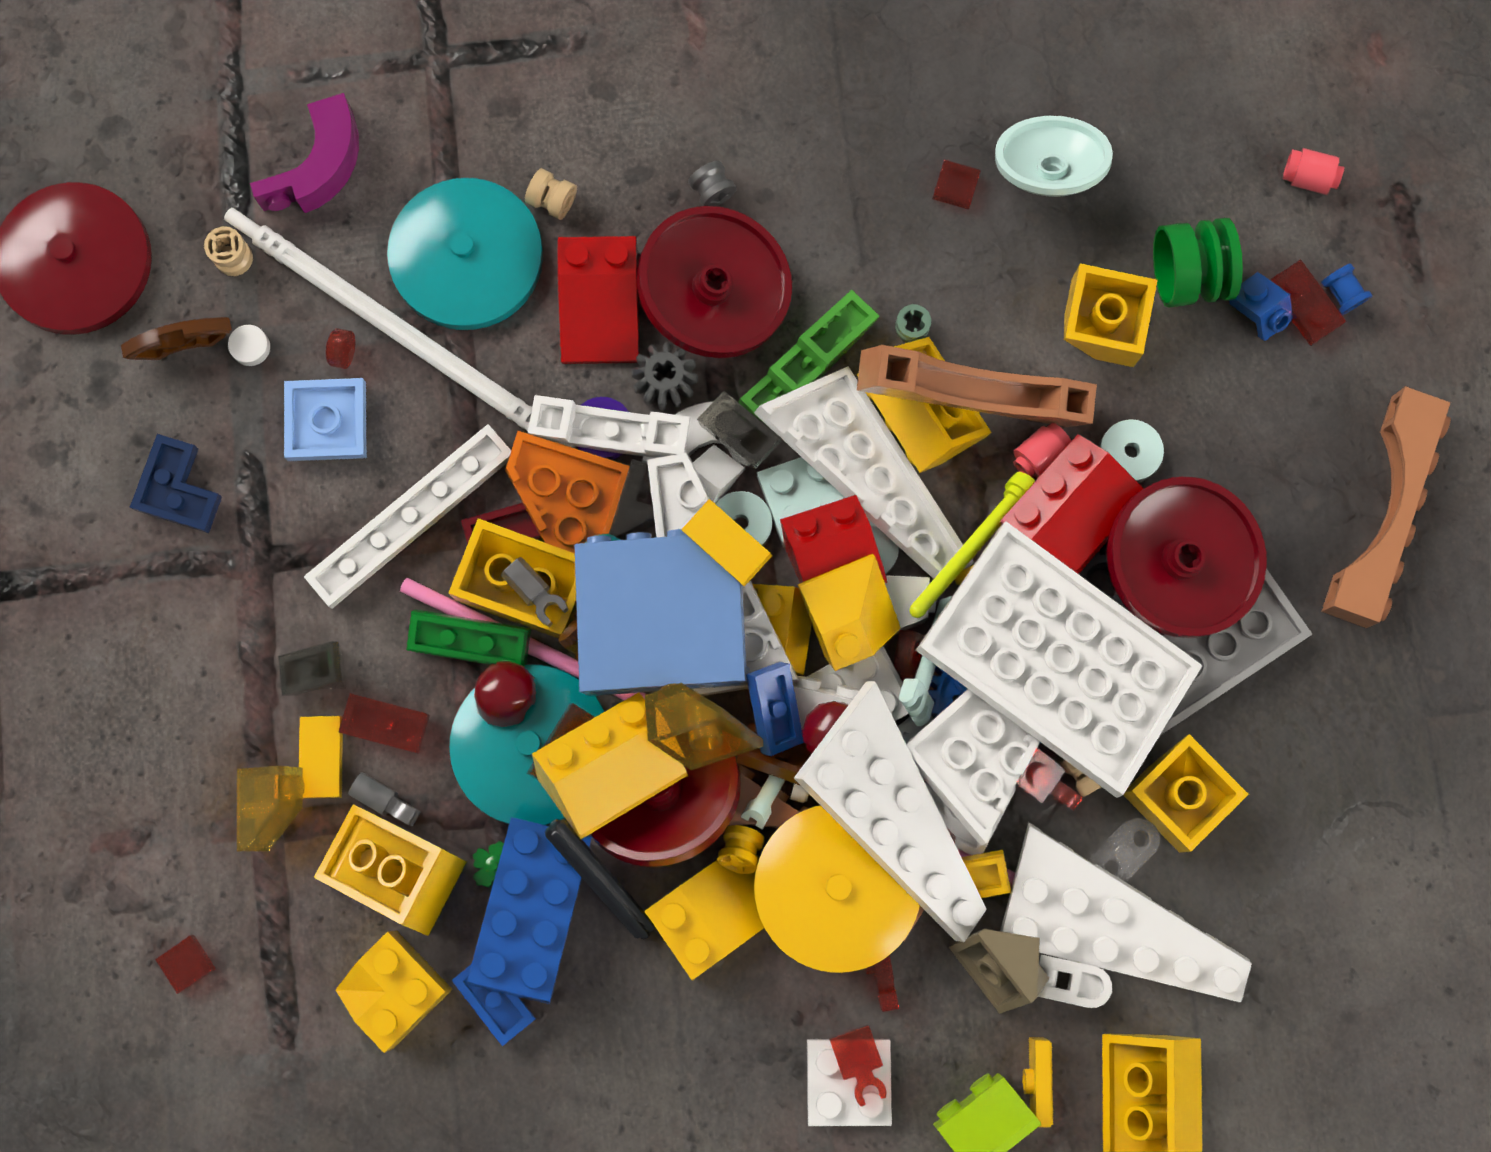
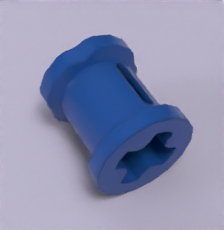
M1352 264L1343 266L1321 281L1323 287H1329L1340 304L1339 312L1341 315L1354 310L1373 296L1370 291H1364L1353 274L1355 268Z

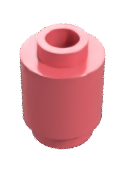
M1302 148L1301 151L1292 149L1282 179L1290 181L1291 186L1327 195L1330 188L1338 189L1344 167L1338 165L1339 157L1306 148Z
M1051 423L1047 427L1041 426L1013 451L1016 458L1013 464L1018 472L1026 473L1038 479L1067 447L1071 439L1055 423Z

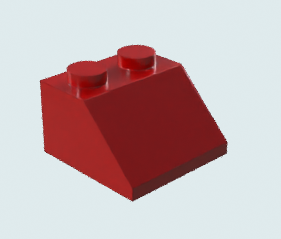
M857 495L780 519L785 549L800 583L871 554L875 555L883 580L887 583V577L869 520Z

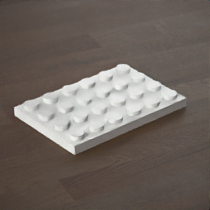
M1006 521L995 533L916 649L925 658L1116 798L1124 795L1203 666Z

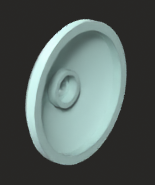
M1040 116L1018 122L1009 127L1000 136L995 148V162L1004 178L1026 192L1049 197L1069 196L1095 186L1108 174L1113 156L1111 144L1100 130L1084 121L1064 116Z

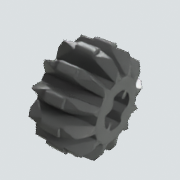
M668 342L664 343L663 352L659 353L654 345H650L648 347L650 358L638 354L636 360L640 367L634 368L631 371L632 378L638 380L634 385V391L636 394L645 393L643 400L646 405L652 404L657 398L660 410H665L666 400H672L673 405L679 408L681 406L679 394L686 398H691L693 390L689 385L698 383V375L691 372L696 367V362L694 359H685L686 351L681 348L672 354L671 344ZM668 371L671 372L672 380L664 378L661 382L658 381V373L665 375Z

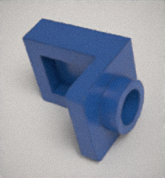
M1256 272L1244 281L1239 295L1235 299L1229 300L1230 305L1256 323L1258 337L1263 341H1266L1275 333L1283 331L1293 319L1290 294L1259 272Z

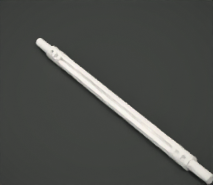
M230 208L226 212L224 220L250 237L253 245L262 249L269 256L274 257L279 263L292 269L504 414L506 418L517 423L519 427L528 431L532 406L527 405L523 400L509 393L295 247L293 243L285 240L278 233L273 232L268 226H259L234 208ZM559 443V444H562V445H565V446H569V447H572V448H576V446H574V445Z

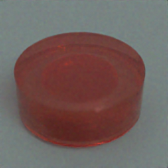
M336 328L329 335L326 345V360L331 367L347 369L350 366L356 346L353 331Z

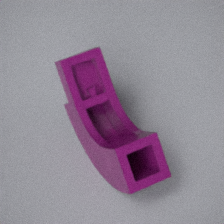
M344 93L307 104L315 130V140L309 156L302 164L290 171L250 183L253 196L263 211L283 210L289 207L292 202L297 201L303 212L308 213L330 201L345 186L358 158L359 134L352 108Z

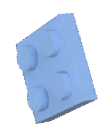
M363 378L284 381V458L287 461L367 458L365 380Z

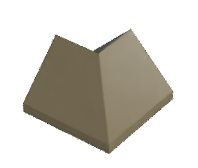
M982 929L968 936L965 942L957 941L949 947L999 1014L1032 1003L1049 980L1048 975L1039 965L1040 938Z

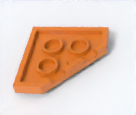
M517 431L505 471L543 542L575 553L574 544L585 543L588 537L594 535H611L631 466Z

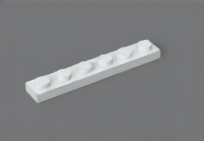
M487 424L308 572L304 578L328 607L334 608L506 465L511 453L510 448Z

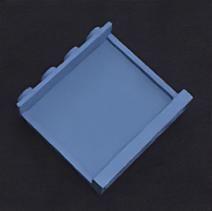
M681 529L667 531V537L651 538L650 533L637 532L627 534V540L611 541L609 536H591L587 538V543L574 544L579 692L588 696L748 685L746 674L751 672L750 668L746 665L742 584Z

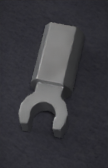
M522 557L517 558L502 572L501 576L524 602L528 606L533 604L536 606L537 617L544 625L548 627L552 625V622L545 614L548 606L557 605L564 613L568 611L567 604L561 597L547 593L549 586Z
M362 772L357 776L348 792V795L385 816L389 813L407 825L413 826L421 811L398 799L399 793Z

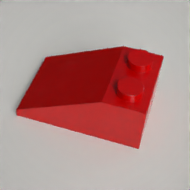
M636 236L558 237V298L562 364L637 363L636 357L639 354V294L637 290L639 252Z

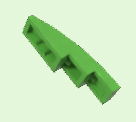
M851 290L799 337L797 343L769 368L767 375L740 398L738 405L766 431L770 427L754 414L756 409L764 403L822 378L878 320L879 315Z

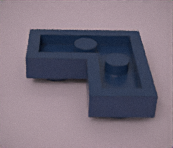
M157 434L130 508L140 513L209 534L222 496L218 493L186 484L198 452V448L195 445Z

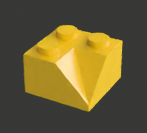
M1080 263L1071 279L1064 315V340L1096 360L1134 367L1144 354L1158 280Z
M1190 734L1151 764L1124 793V797L1179 853L1191 852L1249 795Z
M397 930L388 931L356 962L336 988L337 994L354 1022L383 1053L394 1049L452 990L446 981Z

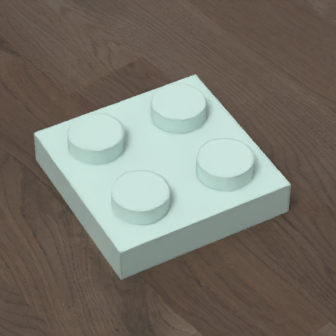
M802 457L757 472L759 484L783 547H785L780 519L845 498Z

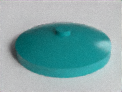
M456 178L439 182L424 189L402 209L393 224L389 236L387 250L388 266L398 292L409 307L419 316L445 328L474 330L489 327L507 319L525 304L533 293L541 275L543 244L532 213L515 194L503 186L487 180Z
M525 665V668L535 678L536 702L528 709L524 720L519 724L507 727L488 724L477 712L474 688L465 698L455 716L450 735V760L460 788L468 799L482 812L508 824L511 817L542 825H549L555 819L564 820L566 818L538 781L532 753L605 711L595 696H588L579 692V680L572 675L549 666Z

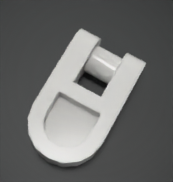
M1041 954L1039 965L1043 967L1042 969L1048 975L1049 980L1038 997L1087 1008H1097L1109 1000L1112 993V982L1109 975L1103 969ZM1059 971L1070 973L1067 990L1056 987Z

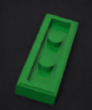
M415 609L411 611L406 650L485 664L510 661L525 667L527 664L531 628Z

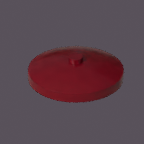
M66 182L47 186L19 202L6 216L0 226V294L19 316L45 331L76 335L104 328L117 321L133 307L147 284L152 264V252L146 228L138 215L123 199L100 186L80 182Z
M692 207L668 217L648 238L641 252L637 267V290L642 307L651 323L666 339L676 346L704 357H736L758 348L775 333L784 320L791 302V272L780 245L761 224L743 213L724 207Z
M1172 477L1153 483L1139 491L1127 501L1116 516L1110 530L1107 546L1109 574L1116 593L1123 604L1134 616L1152 629L1173 637H1204L1218 633L1236 624L1250 611L1257 601L1266 575L1267 557L1265 542L1254 516L1247 506L1232 492L1219 484L1202 478Z
M673 708L653 709L661 719L686 769L687 776L590 834L604 851L621 861L638 866L658 867L690 859L714 843L725 831L735 814L740 797L741 779L734 752L728 740L716 726L703 717L689 711Z

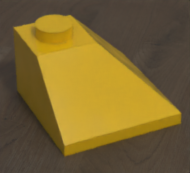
M874 554L797 584L824 657L834 671L873 656L901 629Z

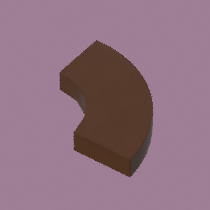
M229 317L194 319L161 326L139 334L121 345L123 358L130 360H161L170 354L182 350L212 347L232 331Z

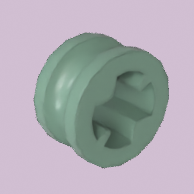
M911 304L905 306L900 310L895 322L897 335L907 343L927 337L931 327V316L920 305ZM908 316L910 320H912L913 316L920 318L919 326L922 330L917 331V328H914L913 332L908 331L905 318Z

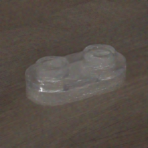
M1146 819L1128 820L1093 853L1089 861L1105 869L1106 862L1114 860L1118 865V871L1115 876L1127 882L1158 850L1160 845L1159 832L1156 826ZM1137 831L1143 832L1146 836V843L1142 847L1137 846L1133 840L1134 834Z

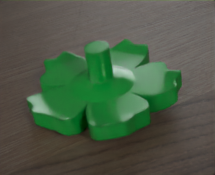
M502 841L489 845V852L478 848L476 853L472 855L474 859L473 866L480 869L473 876L477 886H492L504 845Z

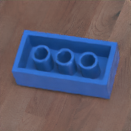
M511 817L467 983L471 986L550 1004L582 877L546 838L545 830L549 826ZM586 836L582 840L590 848L592 837Z

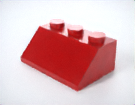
M1077 434L1000 521L1002 524L1005 521L1079 574L1108 541L1113 522L1122 507L1131 497L1144 488L1109 452Z

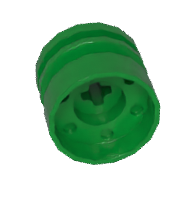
M1216 218L1213 222L1201 220L1196 225L1195 232L1189 223L1161 225L1157 228L1153 242V266L1155 279L1158 280L1156 287L1165 307L1193 305L1198 300L1199 294L1206 302H1216L1218 298L1221 300H1233L1239 295L1243 274L1242 250L1235 224L1230 218Z

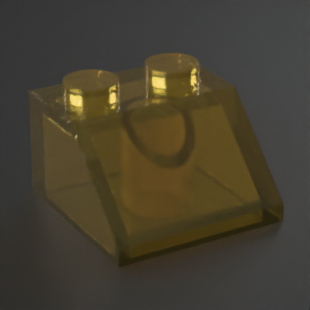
M683 683L667 684L661 690L645 695L648 741L690 770L764 746L763 739L722 707Z

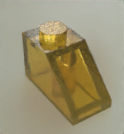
M268 766L237 769V852L269 851L303 809L305 784L302 767Z

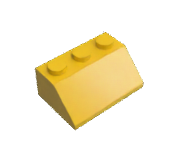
M930 337L894 346L919 351L927 356L945 361ZM865 392L874 401L885 418L887 427L896 435L905 449L908 460L916 466L919 473L943 464L992 433L977 411Z
M478 519L448 594L457 602L559 638L566 627L574 620L575 617L573 615L577 612L575 553ZM519 557H522L549 586L548 594L561 597L567 604L568 611L566 613L557 605L547 607L545 614L552 622L550 627L544 625L538 619L536 606L534 604L528 606L501 576L502 572Z
M640 692L532 753L538 781L580 839H583L687 776L686 769L661 719Z
M1102 1034L1103 1152H1202L1201 1038L1168 1035Z

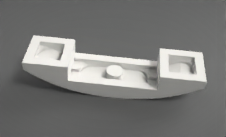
M535 395L528 434L588 449L630 455L665 457L685 453L691 418L652 411L650 415L581 406L576 405L573 400Z

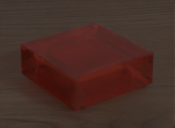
M944 159L932 199L969 210L981 170Z
M194 935L188 936L155 959L177 994L184 992L216 969Z

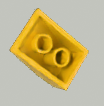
M353 804L314 878L395 922L429 936L467 861Z
M716 860L645 910V913L691 980H694L764 929L755 902L754 882L756 871L750 874L736 873L722 867Z

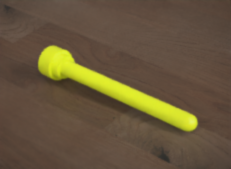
M1016 472L1005 484L1006 490L1003 493V500L912 603L909 609L911 616L914 618L923 617L1002 525L1000 520L1035 482L1031 476L1023 472Z

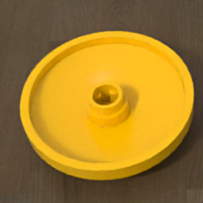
M821 805L806 809L782 824L765 845L756 868L754 882L755 902L765 930L775 944L789 957L816 970L835 973L862 970L882 961L905 940L918 914L920 905Z

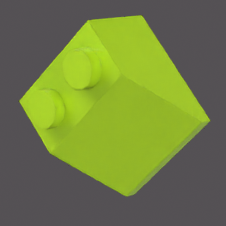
M987 1073L975 1081L969 1088L972 1094L960 1103L957 1099L947 1103L936 1114L939 1120L933 1123L953 1152H1007L1041 1125V1122L999 1073L993 1077Z

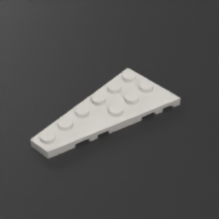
M849 366L764 403L756 409L754 414L845 498L857 495L867 518L933 579L963 546L867 394L857 391L858 380ZM973 559L968 563V565L964 569L974 564Z
M687 453L647 460L656 537H667V531L682 529L710 499ZM749 581L745 587L742 585L746 665L750 668V672L777 662L790 664L793 682L799 681L751 581ZM748 685L686 689L675 690L676 698L685 699L749 688Z
M867 681L795 775L794 779L955 941L965 942L987 909L876 682Z
M967 689L910 739L906 745L922 778L982 846L987 844L993 832L994 824L1008 804L1009 796L1015 784L1024 773L1040 741Z
M1028 822L1001 932L1040 938L1039 953L1237 1002L1242 1001L1252 965L1247 957L1210 934L1204 933L1189 924L1181 916L1160 906L1147 895L1097 864L1094 865L1075 853L1073 849L1061 842H1057Z

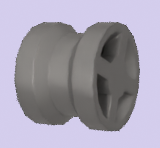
M713 161L700 167L688 180L691 188L700 193L702 206H718L727 201L736 192L734 182L725 177V168L720 161Z

